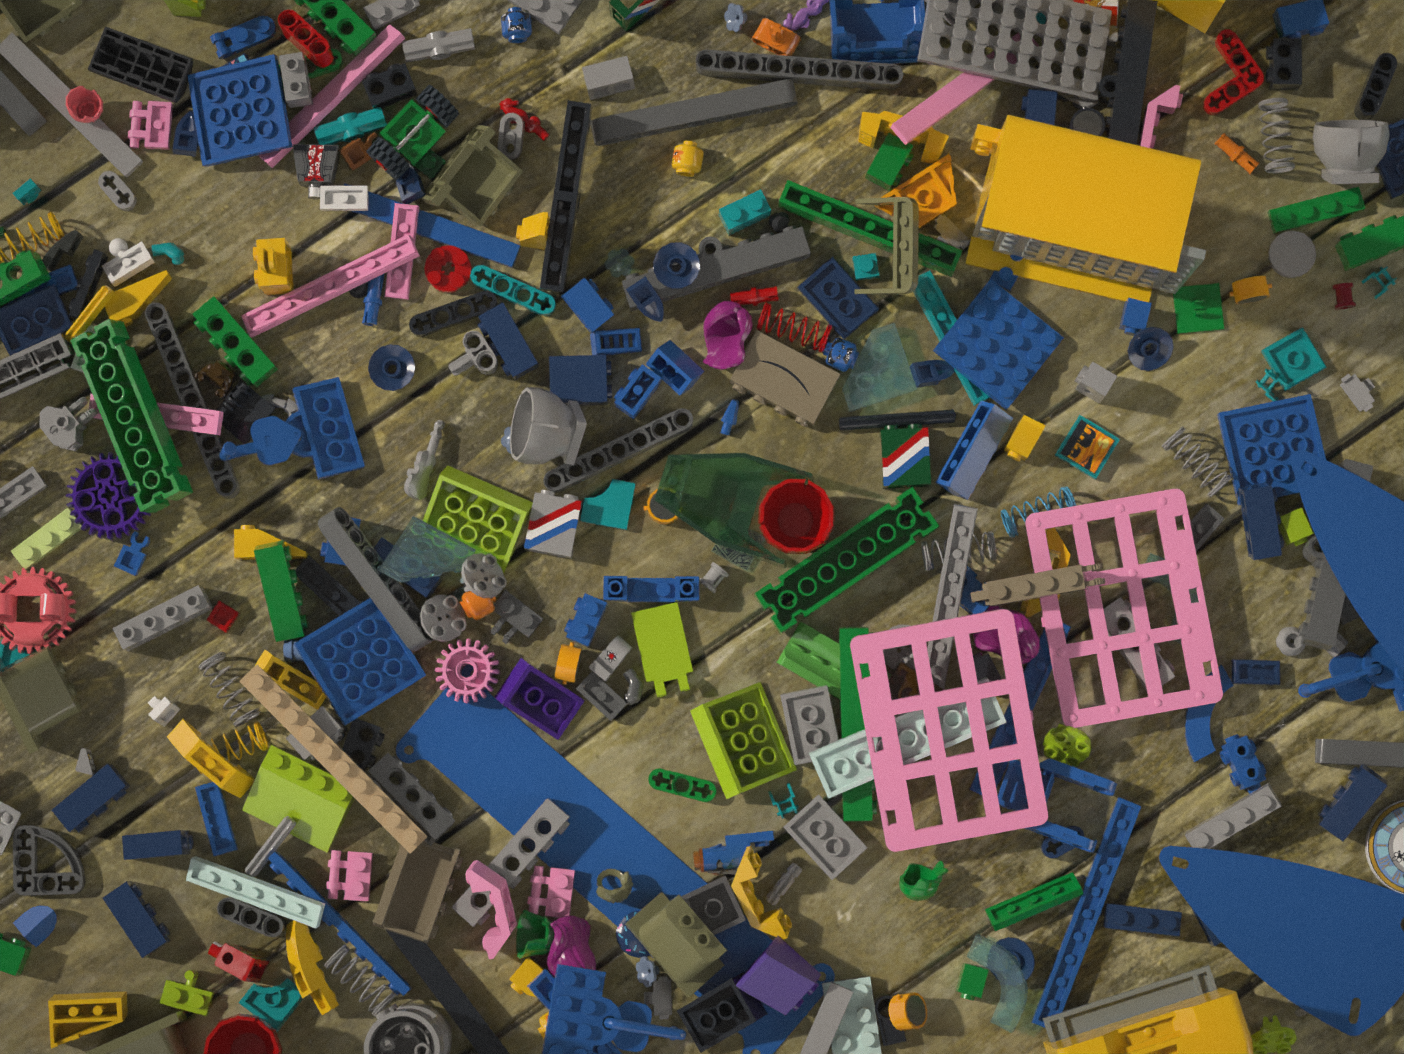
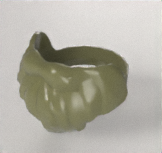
M616 869L604 870L597 877L598 888L596 893L607 902L613 904L615 902L621 903L631 894L633 887L632 877L628 871H625L623 874ZM607 876H615L620 880L622 887L608 890L603 887L602 881Z

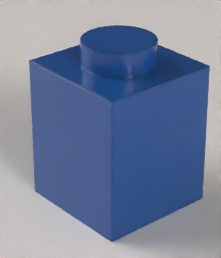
M1128 298L1124 305L1119 329L1125 330L1124 333L1130 336H1134L1142 329H1145L1152 303Z

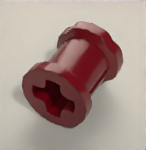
M1346 282L1332 286L1337 301L1335 310L1356 307V302H1353L1352 297L1353 283Z

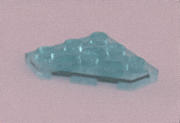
M895 323L871 331L842 389L849 412L917 390Z
M413 516L383 562L380 572L400 583L410 581L411 578L423 577L424 579L441 576L442 573L450 571L458 573L462 571L464 561L473 555L476 549Z

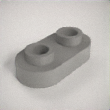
M508 113L500 121L498 150L510 160L517 159L521 155L523 148L525 122L516 113ZM511 121H516L517 127L515 129L510 128ZM509 144L514 145L515 149L512 153H509L507 150Z

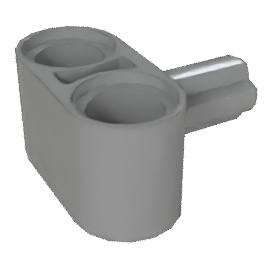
M469 331L463 337L466 354L448 365L454 376L461 374L473 365L482 374L490 375L497 370L498 361L482 334L478 331ZM470 339H480V345L477 348H470L468 346ZM483 358H492V365L488 368L482 367L480 364Z

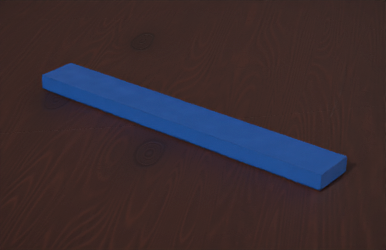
M368 191V211L352 212L392 226L395 203H403ZM419 209L417 235L460 248L467 253L513 269L521 248L520 245Z
M1063 623L1066 639L1071 627ZM1045 627L1039 638V652L1035 658L1027 663L1023 672L1030 711H1033L1052 670ZM1010 702L1004 713L1006 723L998 726L989 749L1017 744ZM1009 761L992 764L996 788ZM977 771L969 790L982 795Z

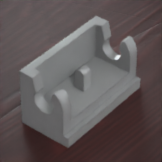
M627 56L582 67L590 100L635 89Z

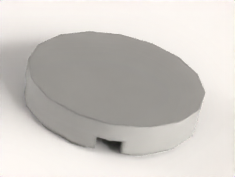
M1287 231L1278 235L1270 244L1268 258L1273 270L1279 275L1287 278H1296L1306 274L1314 265L1316 250L1311 239L1304 233Z

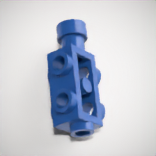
M1236 734L1225 739L1226 744L1221 746L1223 751H1220V757L1225 765L1229 764L1232 773L1229 774L1232 784L1235 787L1239 786L1240 790L1246 788L1250 794L1261 787L1260 782L1266 780V769L1261 761L1258 762L1255 755L1257 751L1252 739H1248L1247 735L1240 738ZM1239 746L1242 747L1244 751L1243 755H1240L1237 752ZM1248 769H1252L1253 777L1248 776Z

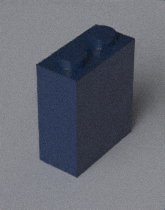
M606 355L549 356L550 392L558 396L566 406L569 400L577 401L579 406L608 405V399L612 398V384H607V375H612L611 361H607Z
M189 830L122 836L124 860L190 854V849L194 847L193 836L189 835Z

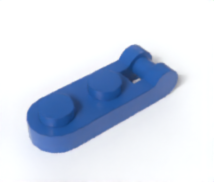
M259 16L226 31L215 33L210 36L212 44L216 45L218 58L225 59L270 40L276 34V25L270 17ZM231 39L233 45L226 47L224 42Z

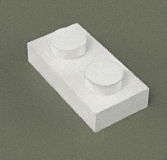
M320 186V210L368 211V186Z

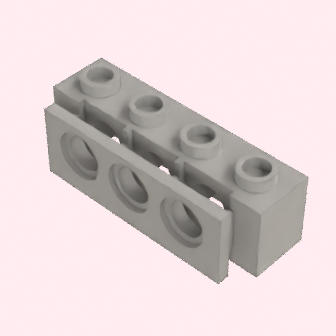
M60 333L0 360V385L13 379L17 381L0 390V399L71 368V363H65L64 359L74 355L65 339L64 333ZM57 359L61 362L45 370H42V366L50 362H53ZM35 369L38 370L39 373L21 380L20 376Z

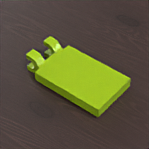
M678 603L631 612L646 682L654 681L657 698L667 696L664 682L678 679L680 692L689 691L690 688L686 674L692 673L693 669Z

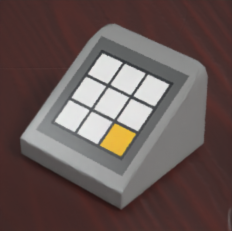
M82 748L80 750L75 769L77 772L89 775L97 773L90 749Z

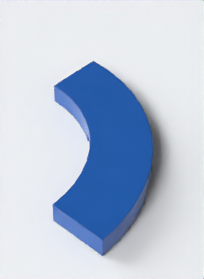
M1220 665L1218 669L1224 693L1234 685L1224 667ZM1212 671L1206 676H1213ZM1216 703L1189 707L1186 710L1185 738L1193 762L1216 751L1210 735V718Z

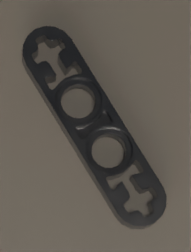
M481 291L422 312L410 319L409 328L415 336L424 337L475 319L497 306L496 296L491 291ZM485 296L488 299H493L490 302V307L486 308L485 305L477 306L479 311L475 312L472 300H476V304L483 302V297ZM462 304H468L471 307V312L467 316H461L458 313V307ZM439 312H446L449 315L446 323L439 324L436 322V315ZM431 315L435 327L431 328L429 323L423 326V331H419L418 328L414 329V326L417 325L416 321L421 320L422 323H426L429 321L427 316Z

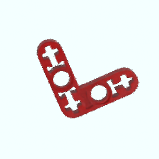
M1230 29L1222 30L1217 35L1215 46L1236 77L1206 96L1203 102V109L1209 115L1220 114L1257 90L1264 81L1263 72L1236 33ZM1222 36H1224V38L1226 39L1230 37L1231 41L1229 44L1231 48L1234 49V47L1237 46L1238 49H1235L1229 55L1228 52L1231 50V48L1227 43L1224 45L1221 43V41L1223 40ZM1234 55H1243L1246 60L1245 64L1242 66L1236 65L1233 61ZM1248 65L1251 66V68H1249L1248 70L1249 74L1251 76H1257L1256 84L1253 81L1250 83L1248 82L1247 79L1250 76L1247 73V71H1245L1243 74L1241 73V71L1245 70L1248 67ZM1229 86H1236L1240 92L1239 96H1229L1227 88ZM1223 96L1224 100L1218 104L1217 108L1209 106L1210 99L1216 101Z

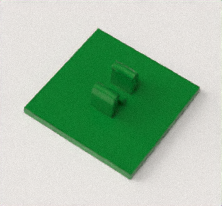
M1219 283L1182 286L1176 294H1173L1177 334L1224 330Z

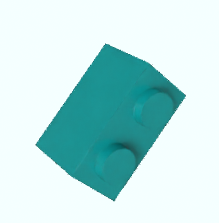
M761 189L719 209V217L728 236L771 216V208Z

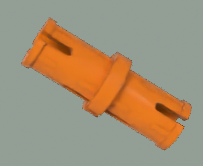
M1225 133L1215 142V145L1230 156L1229 159L1232 162L1236 161L1249 174L1259 165V162L1244 151L1245 148L1242 145L1238 146Z

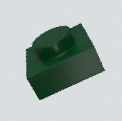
M430 149L414 167L432 181L446 161Z

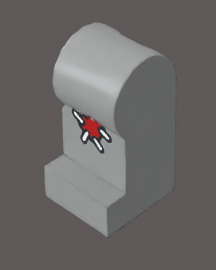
M617 635L597 659L593 661L589 669L603 681L607 682L631 651L632 646Z

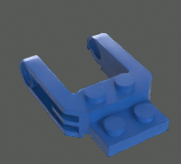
M1050 758L1039 763L1046 803L1054 784V777L1104 795L1114 796L1117 783ZM1019 760L1009 762L998 793L999 806L1013 811L1028 809L1021 762ZM1049 821L1042 825L1024 828L1092 853L1098 840H1091L1080 836L1074 830Z

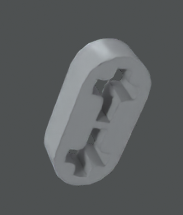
M105 171L99 176L98 184L120 210L130 211L135 207L137 201L134 193L116 173ZM107 178L111 180L114 179L113 183L117 187L115 190H113L109 185L106 186L107 183L105 180ZM120 192L126 197L130 195L128 198L130 202L127 205L124 202L121 203L122 200L118 196Z

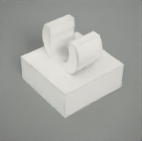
M154 696L148 702L153 708L148 715L164 727L181 710L166 697L158 700Z

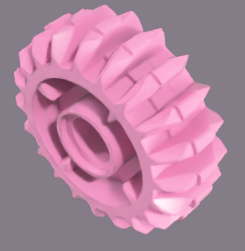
M466 639V646H463L461 640H457L458 648L456 649L450 643L448 647L452 652L448 654L445 650H442L441 653L446 659H437V662L443 664V667L435 668V672L442 673L443 676H438L436 681H445L440 686V689L443 691L449 688L446 693L447 697H451L455 692L454 700L456 702H459L461 695L464 696V703L469 702V696H472L474 702H478L477 694L479 693L485 699L487 696L483 690L487 689L493 692L494 689L489 686V683H498L497 679L492 678V674L498 675L500 671L492 669V667L497 666L499 662L498 660L490 661L495 656V653L490 652L486 655L485 653L489 647L484 645L480 650L481 642L476 640L474 647L471 646V639ZM472 665L474 668L473 675L468 678L463 677L461 674L462 667Z

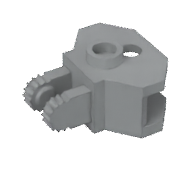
M81 397L69 407L64 406L60 409L47 406L40 412V428L53 445L71 451H77L83 446V430L87 428L85 424L94 418L97 413L94 408H91L78 417L76 413L85 407L88 402L85 397Z

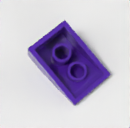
M520 658L495 695V698L501 704L559 740L585 701L522 658Z

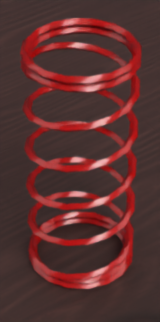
M765 303L758 321L757 331L759 330L760 332L767 316L765 332L769 334L781 313L777 332L778 338L783 336L793 318L789 337L790 342L795 340L805 322L802 347L808 343L817 326L813 349L816 351L819 348V353L821 352V354L824 352L832 325H827L826 331L816 347L820 326L819 320L816 321L804 343L808 317H804L792 339L796 313H792L780 335L784 309H780L768 330L772 305L771 303Z

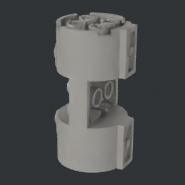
M395 1003L375 1016L377 1021L369 1029L364 1042V1054H450L453 1035L448 1020L436 1008L420 1003L402 1004L398 1007Z

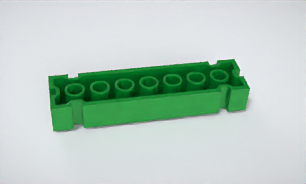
M108 319L94 327L96 333L84 332L71 339V343L77 357L84 358L85 364L81 365L128 483L130 486H136L138 490L133 495L140 512L155 513L169 506L168 500L178 501L193 493L187 475H180L178 469L183 467L136 351L134 347L127 346L126 344L130 337L124 322Z
M913 487L895 499L897 505L891 507L889 503L779 576L778 581L780 584L773 587L769 583L754 593V597L763 610L766 611L770 608L774 614L770 617V620L780 635L797 624L795 620L797 616L801 614L804 619L912 547L916 543L913 539L914 537L919 535L922 540L938 529L939 525L929 510L923 513L920 509L923 501ZM902 516H905V519L906 517L910 518L908 527L900 524ZM787 595V598L789 596L793 598L792 606L782 605L783 596Z

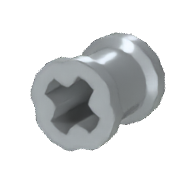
M712 562L710 570L703 578H699V582L712 593H715L716 587L729 574L719 565Z

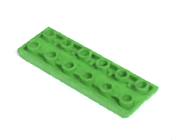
M800 622L776 663L817 687L827 685L829 694L841 700L839 643ZM887 672V677L889 680L892 674Z

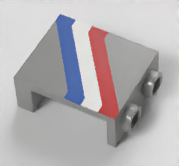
M541 490V493L535 492L524 545L525 551L572 559L580 509L583 505L582 501H578V496L564 494L563 498L555 496V492Z

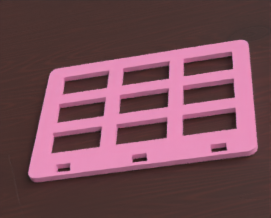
M1170 489L1030 514L1026 518L1025 525L1034 573L1052 570L1045 529L1072 525L1079 565H1093L1095 562L1087 522L1114 517L1122 557V568L1099 572H1085L1087 581L1095 578H1105V584L1090 586L1084 590L1093 640L1066 644L1057 595L1039 598L1043 616L1041 618L1042 627H1045L1062 722L1065 726L1077 728L1219 702L1223 697L1186 498L1180 489ZM1156 510L1165 560L1138 565L1129 514ZM1182 515L1185 530H1177L1175 517ZM1168 574L1178 625L1151 629L1141 579ZM1126 582L1136 632L1109 637L1099 586ZM1196 588L1199 603H1191L1189 589ZM1181 639L1190 690L1163 694L1154 643ZM1138 646L1148 697L1121 702L1111 651ZM1096 654L1106 705L1079 709L1069 658ZM1210 661L1213 676H1205L1203 662Z
M999 609L858 635L851 640L850 648L885 842L889 850L893 852L1038 826L1047 821L1048 811L1032 720H1034L1033 712L1029 708L1014 617L1009 610ZM997 629L1006 679L978 684L969 634ZM954 637L963 687L935 692L926 642ZM911 645L920 695L892 700L883 650ZM860 663H868L869 677L862 678ZM1009 694L1017 744L989 749L981 699ZM966 702L974 752L946 757L937 707ZM923 710L932 760L903 765L894 715ZM873 737L882 738L884 750L875 752ZM1020 759L1028 809L1000 813L992 764ZM977 767L986 816L958 821L949 772ZM934 775L943 824L915 829L906 780ZM886 810L895 811L897 823L888 824Z

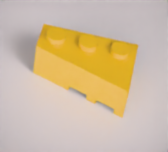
M127 991L54 994L48 1000L51 1049L89 1033L97 1032L123 1022L128 1016Z

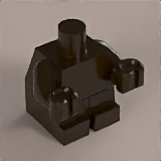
M219 359L215 364L210 363L204 366L200 372L195 374V378L202 383L206 377V380L212 385H216L218 389L216 395L220 399H225L226 394L231 390L239 375Z

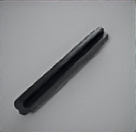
M951 409L839 418V429L845 431L884 428V426L898 425L901 427L911 424L954 423L956 421L955 410Z

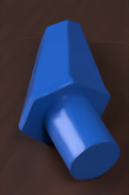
M732 399L721 419L724 423L720 433L730 435L732 425H736L738 400Z

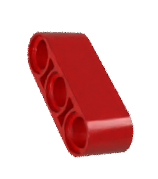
M288 9L279 14L278 23L283 35L316 66L322 68L329 66L333 62L334 57L328 41L297 12Z

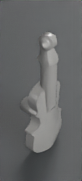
M443 420L435 422L434 431L430 433L431 439L427 450L419 451L414 462L415 467L407 470L408 478L404 484V490L413 499L423 500L427 495L430 485L429 477L436 463L435 453L442 438L441 430L445 426Z

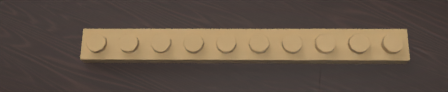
M258 664L239 681L410 854L428 837Z

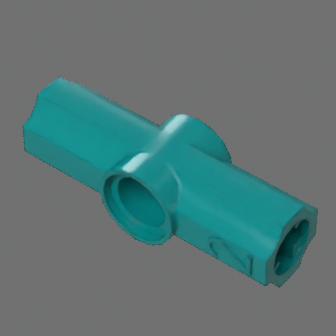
M378 107L359 114L356 112L344 114L338 117L336 121L314 127L319 145H333L341 141L351 142L356 138L361 139L364 137V134L383 129L387 124L382 108Z

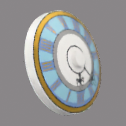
M1404 800L1390 804L1376 815L1369 826L1365 840L1366 858L1373 874L1387 888L1404 894Z

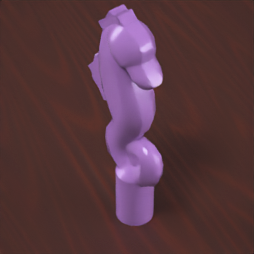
M807 0V8H801L793 20V15L788 13L783 26L791 31L799 28H808L810 21L808 17L818 15L822 11L823 5L828 3L829 0Z

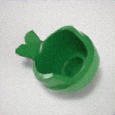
M939 861L933 869L920 864L910 863L905 872L900 876L899 888L912 901L918 902L929 899L936 893L939 883L942 881V876L948 872V869L944 868L945 866L942 861Z

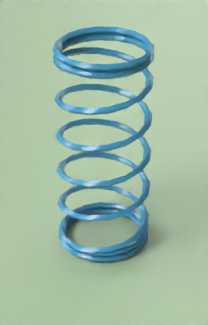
M1069 487L1060 488L1059 500L1053 493L1049 492L1047 495L1048 506L1042 498L1037 496L1035 499L1036 511L1029 502L1025 501L1023 504L1024 515L1017 506L1013 505L1011 509L1012 520L1006 509L1001 510L1002 521L1009 537L1015 538L1016 535H1019L1014 519V507L1018 510L1024 522L1027 518L1026 503L1034 513H1038L1037 500L1040 499L1047 511L1051 510L1050 494L1055 498L1061 509L1063 508L1061 490H1063L1067 507L1077 506Z

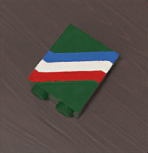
M610 0V16L627 32L659 0H637L629 9L620 0Z
M911 424L906 429H899L898 425L884 426L885 430H880L879 432L883 469L882 489L930 487L931 471L928 427L922 428V424Z

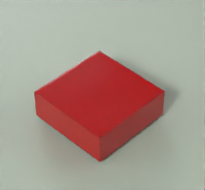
M219 600L206 621L228 633L240 613Z

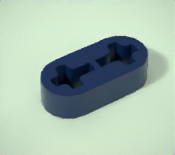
M1072 825L1065 827L1078 832L1080 836L1084 837V832L1080 827ZM1047 837L1041 843V852L1047 858H1057L1076 848L1061 842L1062 845L1058 846L1055 849L1056 853L1053 854L1046 851V848L1049 847L1048 842L1051 841L1052 844H1055L1059 841Z

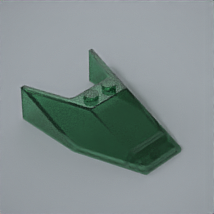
M746 453L669 455L654 500L713 543L786 569V561L778 558L753 540L748 534L763 487L777 485L786 479H806L805 484H807L808 480L814 482V477L812 473Z

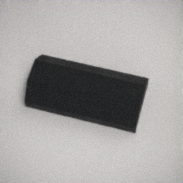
M105 26L88 70L177 103L186 91L189 83L187 75L192 74L194 61L192 58Z

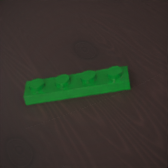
M1355 187L1271 209L1267 213L1273 233L1276 234L1364 211L1366 208L1360 188Z
M1072 872L986 908L985 912L996 932L1081 896L1083 891Z

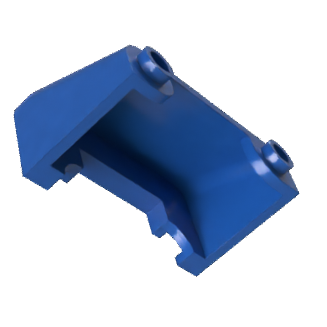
M829 0L832 59L887 64L918 62L925 18L924 0H899V3L853 4V0Z

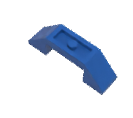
M604 576L603 600L661 603L699 601V576H675V578Z

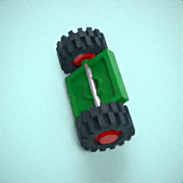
M428 85L416 98L423 109L411 99L380 132V135L386 141L379 137L366 150L369 156L395 180H398L410 167L403 157L415 166L444 136L446 131L436 121L447 128L460 114L455 106L431 85Z

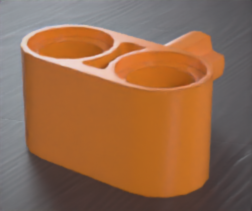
M763 18L752 37V41L776 55L792 56L801 41V37L783 27L780 23Z

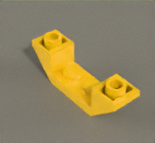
M1055 528L1045 529L1049 552L1058 554V557L1053 558L1052 570L1067 567L1071 554ZM1039 598L1022 601L1020 611L1024 612L1023 614L1027 619L1042 611Z
M182 719L167 736L187 761L221 789L241 798L253 785L255 778L239 764L235 767L206 743L201 738V733L185 719Z
M748 846L731 887L751 927L775 937L779 936L782 940L787 939L792 927L789 916L784 914L781 907L764 913L762 902L757 900L754 894V886L750 879L758 876L762 863L758 853H754L752 847Z

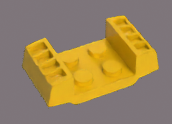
M883 111L880 114L862 112L858 142L874 148L878 131L884 132L885 136L891 133L897 137L890 127L903 116L888 111ZM931 126L909 143L915 145L925 144L920 162L933 164L940 159L949 136L934 130Z

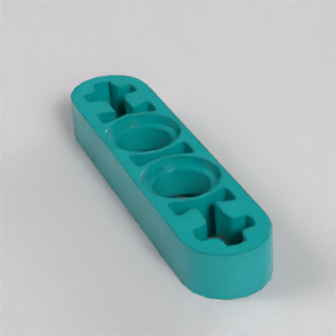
M477 265L471 271V280L478 288L491 291L494 295L541 316H550L555 311L556 304L554 298L543 291L484 265ZM482 271H485V276L489 279H492V275H495L496 277L492 281L491 288L488 287L489 281L485 279L478 282L475 274H481ZM506 280L509 283L508 290L499 292L496 289L497 282ZM523 289L528 290L531 294L529 300L525 302L517 298L518 292ZM535 294L539 295L537 297L538 301L545 302L546 299L549 300L551 308H546L543 311L541 310V305L534 302V307L530 306L534 301Z

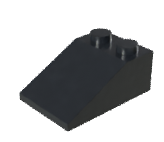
M744 972L677 1010L700 1053L768 1014L760 1000L736 986Z

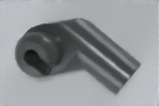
M631 668L623 674L629 683L628 693L624 695V700L629 705L639 702L644 688L634 669Z

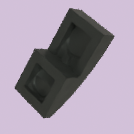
M73 230L66 234L49 249L42 259L48 271L52 272L55 270L64 253L73 257L83 239V236L78 231Z

